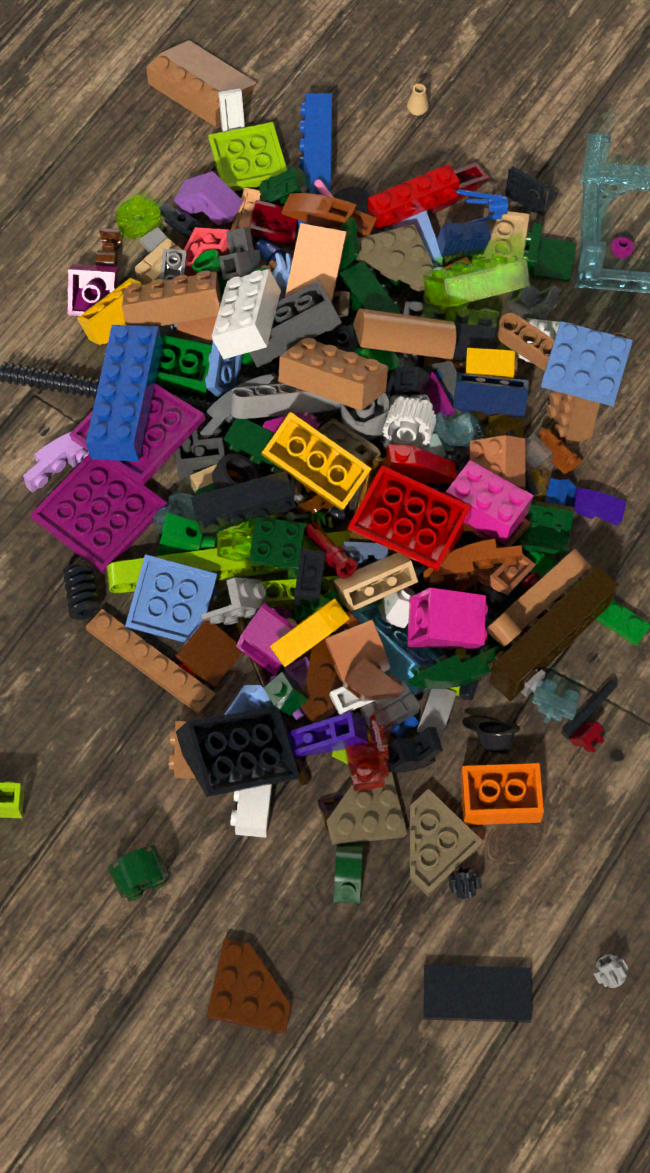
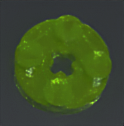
M135 195L122 203L115 214L118 229L128 239L136 240V237L141 238L157 227L160 229L161 212L159 207L153 201L140 195ZM142 216L143 220L134 221V217Z

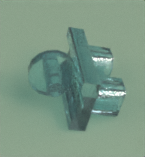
M548 679L544 681L541 687L537 686L532 699V703L539 705L538 712L546 715L544 723L549 724L552 718L560 722L563 717L573 720L579 707L577 704L580 694L573 690H567L563 698L557 696L555 692L558 685Z

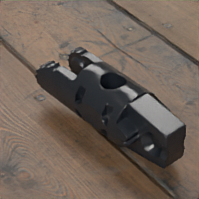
M165 202L159 207L161 216L165 218V223L187 239H190L195 227L207 228L178 207L173 208Z

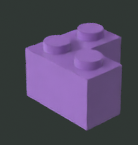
M213 171L185 180L174 199L187 214L191 215L203 211L218 226L232 222L243 202Z

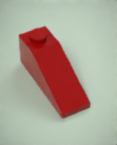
M388 444L383 466L420 483L452 484L457 478L455 462L414 445Z

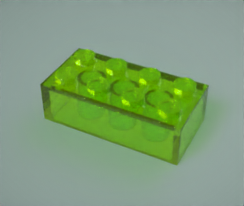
M506 252L494 253L492 258L488 259L485 257L473 258L472 263L465 264V262L451 264L452 268L448 269L444 267L433 268L431 273L423 275L426 301L444 307H452L530 287L527 260L517 257V254L506 255Z

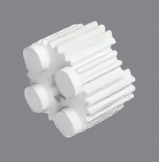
M398 397L389 409L383 427V436L389 439V441H393V444L414 445L423 448L427 443H430L436 424V414L432 410L433 405L428 400L419 401V399L414 400V398Z

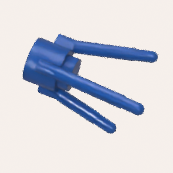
M467 190L456 191L457 194L484 198L466 199V203L488 204L489 213L493 212V215L470 222H487L502 219V214H507L508 212L507 196Z

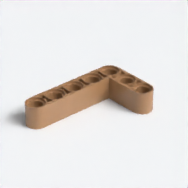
M514 313L503 315L498 329L499 340L545 371L550 357L546 354H551L555 340ZM623 333L613 334L615 336L629 339V337Z
M575 548L486 628L487 633L498 645L501 644L502 648L505 647L522 632V629L555 601L567 587L574 584L585 570H589L592 566Z

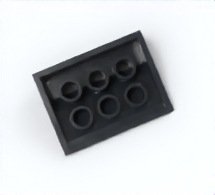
M275 706L187 721L176 731L182 755L206 797L300 778L279 708Z

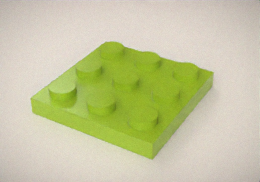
M273 122L208 135L218 176L233 191L244 190L245 187H259V184L267 181L270 177L287 171Z

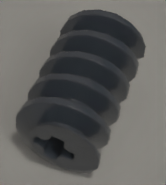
M71 565L64 568L68 609H70L69 617L76 620L92 617L93 612L99 609V603L95 602L98 599V594L94 593L97 590L96 585L93 584L96 581L95 576L92 575L94 568L84 565Z

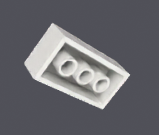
M270 269L257 270L249 275L233 277L227 281L211 336L223 359L267 347L281 293Z

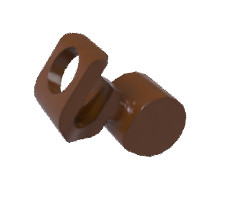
M99 228L103 249L101 251L97 250L96 266L117 267L118 256L116 249L122 243L120 229Z

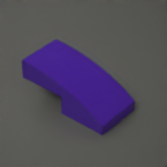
M577 488L572 507H574V512L591 520L594 517H599L617 526L622 523L627 502L601 492Z

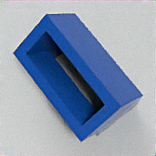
M551 478L544 502L572 506L576 486L569 479L558 480Z

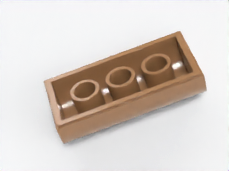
M359 309L356 314L353 326L360 347L453 359L456 345V326L453 321L368 309Z

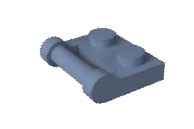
M344 541V549L347 556L357 562L356 570L374 563L373 561H368V555H374L375 562L388 556V548L378 543Z

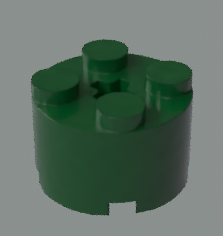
M155 845L150 846L151 851L146 852L145 847L130 852L117 860L118 866L113 868L111 864L108 867L121 898H127L128 902L142 897V891L148 888H152L155 891L167 884L165 880L169 873Z

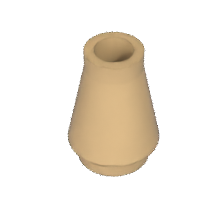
M422 84L413 86L412 93L407 102V108L416 116L423 115L429 108L426 88Z

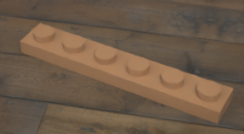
M103 609L86 625V630L198 715H201L216 699V694Z

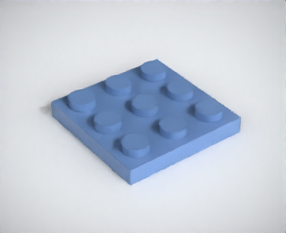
M561 321L541 387L614 407L633 340Z
M145 554L125 627L185 643L201 624V615L207 613L217 574Z

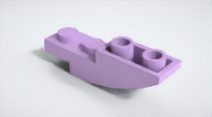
M70 433L55 439L34 454L36 465L23 475L26 488L32 493L38 488L44 487L49 478L55 473L61 472L67 463L75 468L89 455L88 450L71 440Z

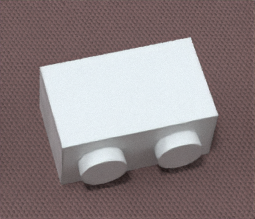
M272 784L234 792V801H238L237 810H232L231 826H235L236 835L267 837Z

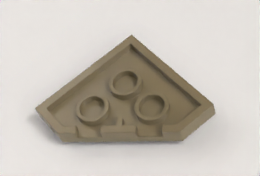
M414 224L357 239L359 254L356 260L358 263L364 261L367 267L370 266L381 271V275L396 282L401 280L411 285L410 288L416 291L440 285L439 275Z
M387 763L366 764L335 810L327 819V825L332 845L404 838L407 831L392 772H389Z
M427 789L410 805V880L429 897L454 873L456 868L463 865L483 845L484 841L430 789Z

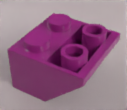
M263 604L241 634L236 647L271 674L277 675L284 666L270 646L296 625L280 616L275 609Z

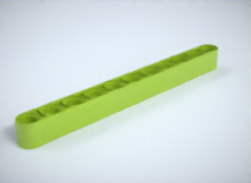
M351 531L326 533V535L336 546L344 548V541H349ZM304 536V550L320 551L309 537ZM251 544L155 556L160 559L217 574L216 580L288 571L284 568L250 564ZM368 555V559L372 558L374 555ZM144 558L109 564L107 566L110 592H134Z

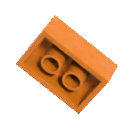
M540 763L462 766L460 783L463 822L466 825L541 823L544 808Z

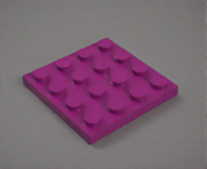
M155 384L139 462L104 461L136 482L144 485L205 420V415ZM92 412L69 434L72 441L88 450L86 439Z
M89 454L30 514V517L98 571L105 574L107 566L116 562L167 509L168 504L146 486L136 482L104 460L91 459Z

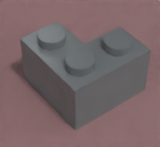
M196 429L175 451L178 478L190 477L194 473L215 464L218 465L225 456L222 437L198 440Z

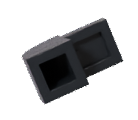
M427 727L414 738L395 739L383 751L389 772H409L427 767L436 762L435 756L442 752L443 748L436 727Z

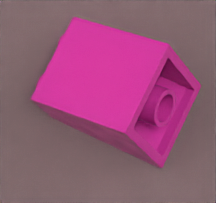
M429 588L409 597L408 647L476 649L484 646L487 638V630L485 628V617L488 612L486 595Z

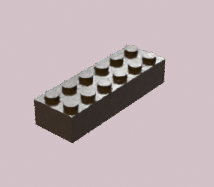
M598 565L591 571L585 570L578 578L579 582L574 587L570 585L561 595L562 599L558 603L553 601L545 609V615L540 620L535 618L527 627L528 631L523 636L519 634L512 640L509 650L506 652L501 651L493 659L494 665L490 669L491 676L489 682L510 702L524 690V685L534 675L552 663L612 604L619 584Z

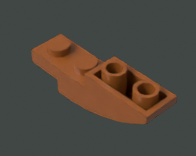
M291 193L281 213L313 226L325 228L327 225L338 229L349 217L355 218L358 229L357 237L359 238L370 236L377 220L376 217L357 211L356 204L329 196L309 193Z
M495 539L469 544L451 552L438 571L430 567L423 572L424 582H430L431 585L442 584L446 579H455L456 582L469 580L470 576H474L473 566H478L479 569H487L497 563H503V566L516 565L518 561H522V547L520 545L496 548Z

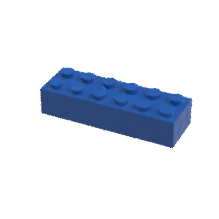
M111 326L86 439V445L93 460L139 462L163 347L158 326Z

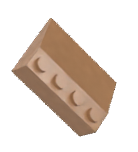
M190 40L160 53L146 67L149 85L214 127L221 123L218 92L240 88L243 100L257 86L255 81Z

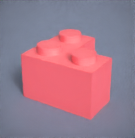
M195 227L184 248L187 251V277L197 275L192 268V263L203 252L214 249L218 251L220 256L230 254L226 232L231 230Z

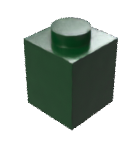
M283 672L264 687L274 706L290 716L309 700L299 683Z

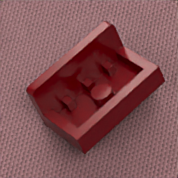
M256 200L250 216V232L252 236L293 245L297 219L281 214L283 206Z

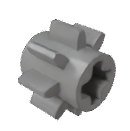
M608 954L602 956L597 961L595 967L598 971L593 974L599 984L603 983L604 987L616 988L625 982L627 977L625 971L629 968L624 959H619L617 955Z

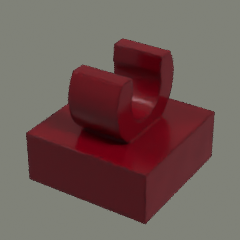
M584 722L569 740L574 746H583L585 751L594 753L596 750L592 746V741L595 740L596 743L604 742L603 737L599 734L603 728L598 722Z

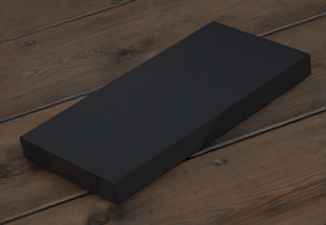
M424 965L423 1020L531 1023V968Z

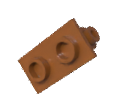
M542 429L539 433L541 437L533 442L565 476L583 462L551 429Z

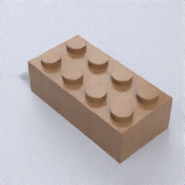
M201 271L197 275L189 277L187 275H179L172 280L164 281L163 279H157L150 284L141 285L140 283L129 285L127 288H124L122 301L126 325L159 327L217 316L222 301L217 273Z
M304 338L280 355L278 382L362 411L386 392L388 366L379 363L377 360L358 356L354 352H346L337 349L336 346L319 343L313 338Z
M551 390V393H549V404L546 408L548 416L554 419L557 436L562 438L566 445L592 438L600 403Z

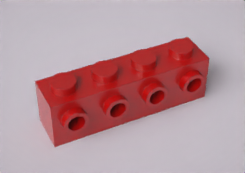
M447 164L369 197L367 214L377 218L375 227L379 231L458 197L456 191L459 190L460 180L451 166Z

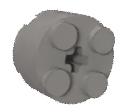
M383 393L362 411L341 404V423L367 441L380 437L383 434V427L389 412V399L387 395Z

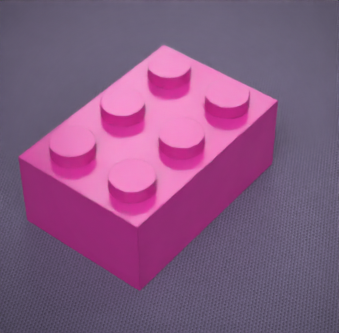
M471 460L445 493L471 506V518L467 524L504 545L527 515L534 496Z

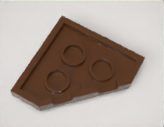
M336 629L334 632H332V633H331L330 635H328L326 638L331 637V636H333V635H336V634L340 633V631H339L338 629ZM326 638L312 647L304 692L309 700L301 706V709L311 724L332 718L338 714L329 694L331 691L343 686L334 667V660L326 645Z
M224 939L206 1015L207 1018L286 1034L291 1011L290 1003L249 943Z

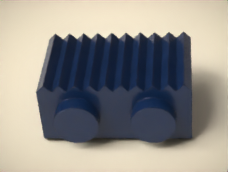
M486 221L443 224L437 238V244L443 258L445 256L457 257L458 255L470 256L471 254L473 256L475 254L483 255L491 239V234Z

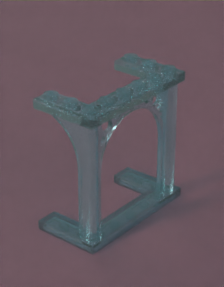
M588 134L580 172V182H583L580 252L575 276V287L650 293V272L602 269L606 253V242H601L602 216L605 209L614 199L625 193L638 190L650 191V167L606 163L611 135ZM605 184L617 185L618 190L611 191ZM603 194L608 196V198L602 199Z

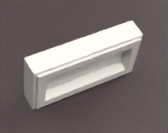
M240 88L218 92L222 132L245 128L242 91Z

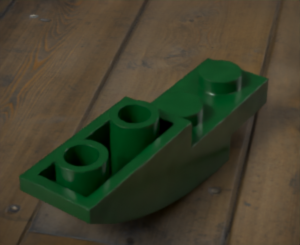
M501 644L492 649L490 645H487L476 652L477 656L473 658L470 654L459 659L457 654L450 658L447 655H443L433 661V666L428 668L427 664L415 669L413 671L415 675L407 680L410 686L427 689H447L466 685L490 673L491 670L487 664L491 663L497 654L504 650Z

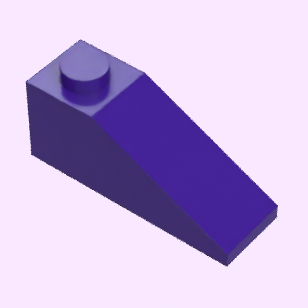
M353 712L286 732L294 757L344 750L369 742L365 718Z

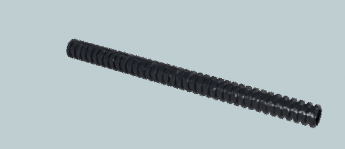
M5 361L0 366V382L2 383L5 381L8 384L14 382L15 385L21 383L22 386L29 385L31 388L34 386L37 389L43 387L44 390L50 388L51 391L56 389L59 393L64 391L65 394L71 392L72 395L78 393L79 396L86 395L87 398L91 396L94 399L96 398L100 378L94 380L91 376L89 378L85 375L80 377L79 374L72 376V373L66 375L65 372L58 373L56 370L53 372L50 369L44 371L43 368L37 370L34 366L32 368L28 365L22 367V364L15 366V363H10L9 365ZM171 390L168 391L204 413L205 417L208 416L209 419H212L206 411L216 402L215 398L209 400L208 397L202 399L199 395L194 397L193 394L187 396V393L180 395V392L174 394ZM273 416L248 418L247 420L262 427L266 421L272 420Z

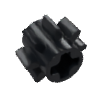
M472 867L456 868L454 876L448 877L451 893H456L457 897L461 899L474 897L476 889L482 888L481 877L478 872H474Z

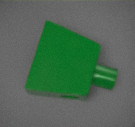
M166 513L157 554L170 555L199 551V549H214L216 537L202 535L197 521Z

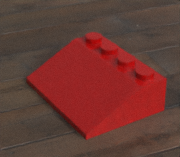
M381 466L350 522L348 530L438 571L461 537L471 518V506L385 466Z

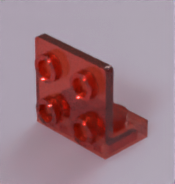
M370 716V743L345 746V755L354 791L385 787V776H389L387 761H384V759L389 758L388 747L386 743L382 744L381 740H384L382 724L377 725L375 716Z

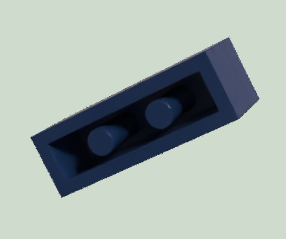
M457 372L453 408L462 412L481 411L488 415L500 413L509 417L525 416L529 380Z

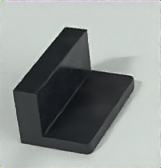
M301 549L294 606H300V599L320 601L326 552Z

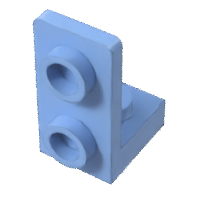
M244 685L224 715L272 707L274 704L261 685Z

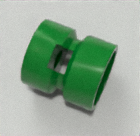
M214 249L205 251L193 261L192 268L196 274L201 271L216 272L220 291L222 292L225 290L226 283L230 279L223 280L219 261L220 254Z

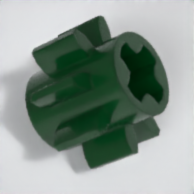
M324 512L309 514L308 520L303 521L305 527L315 522L325 534L333 533L332 517L326 518Z

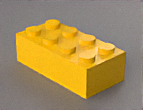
M291 412L261 453L262 456L341 511L346 507L372 469Z

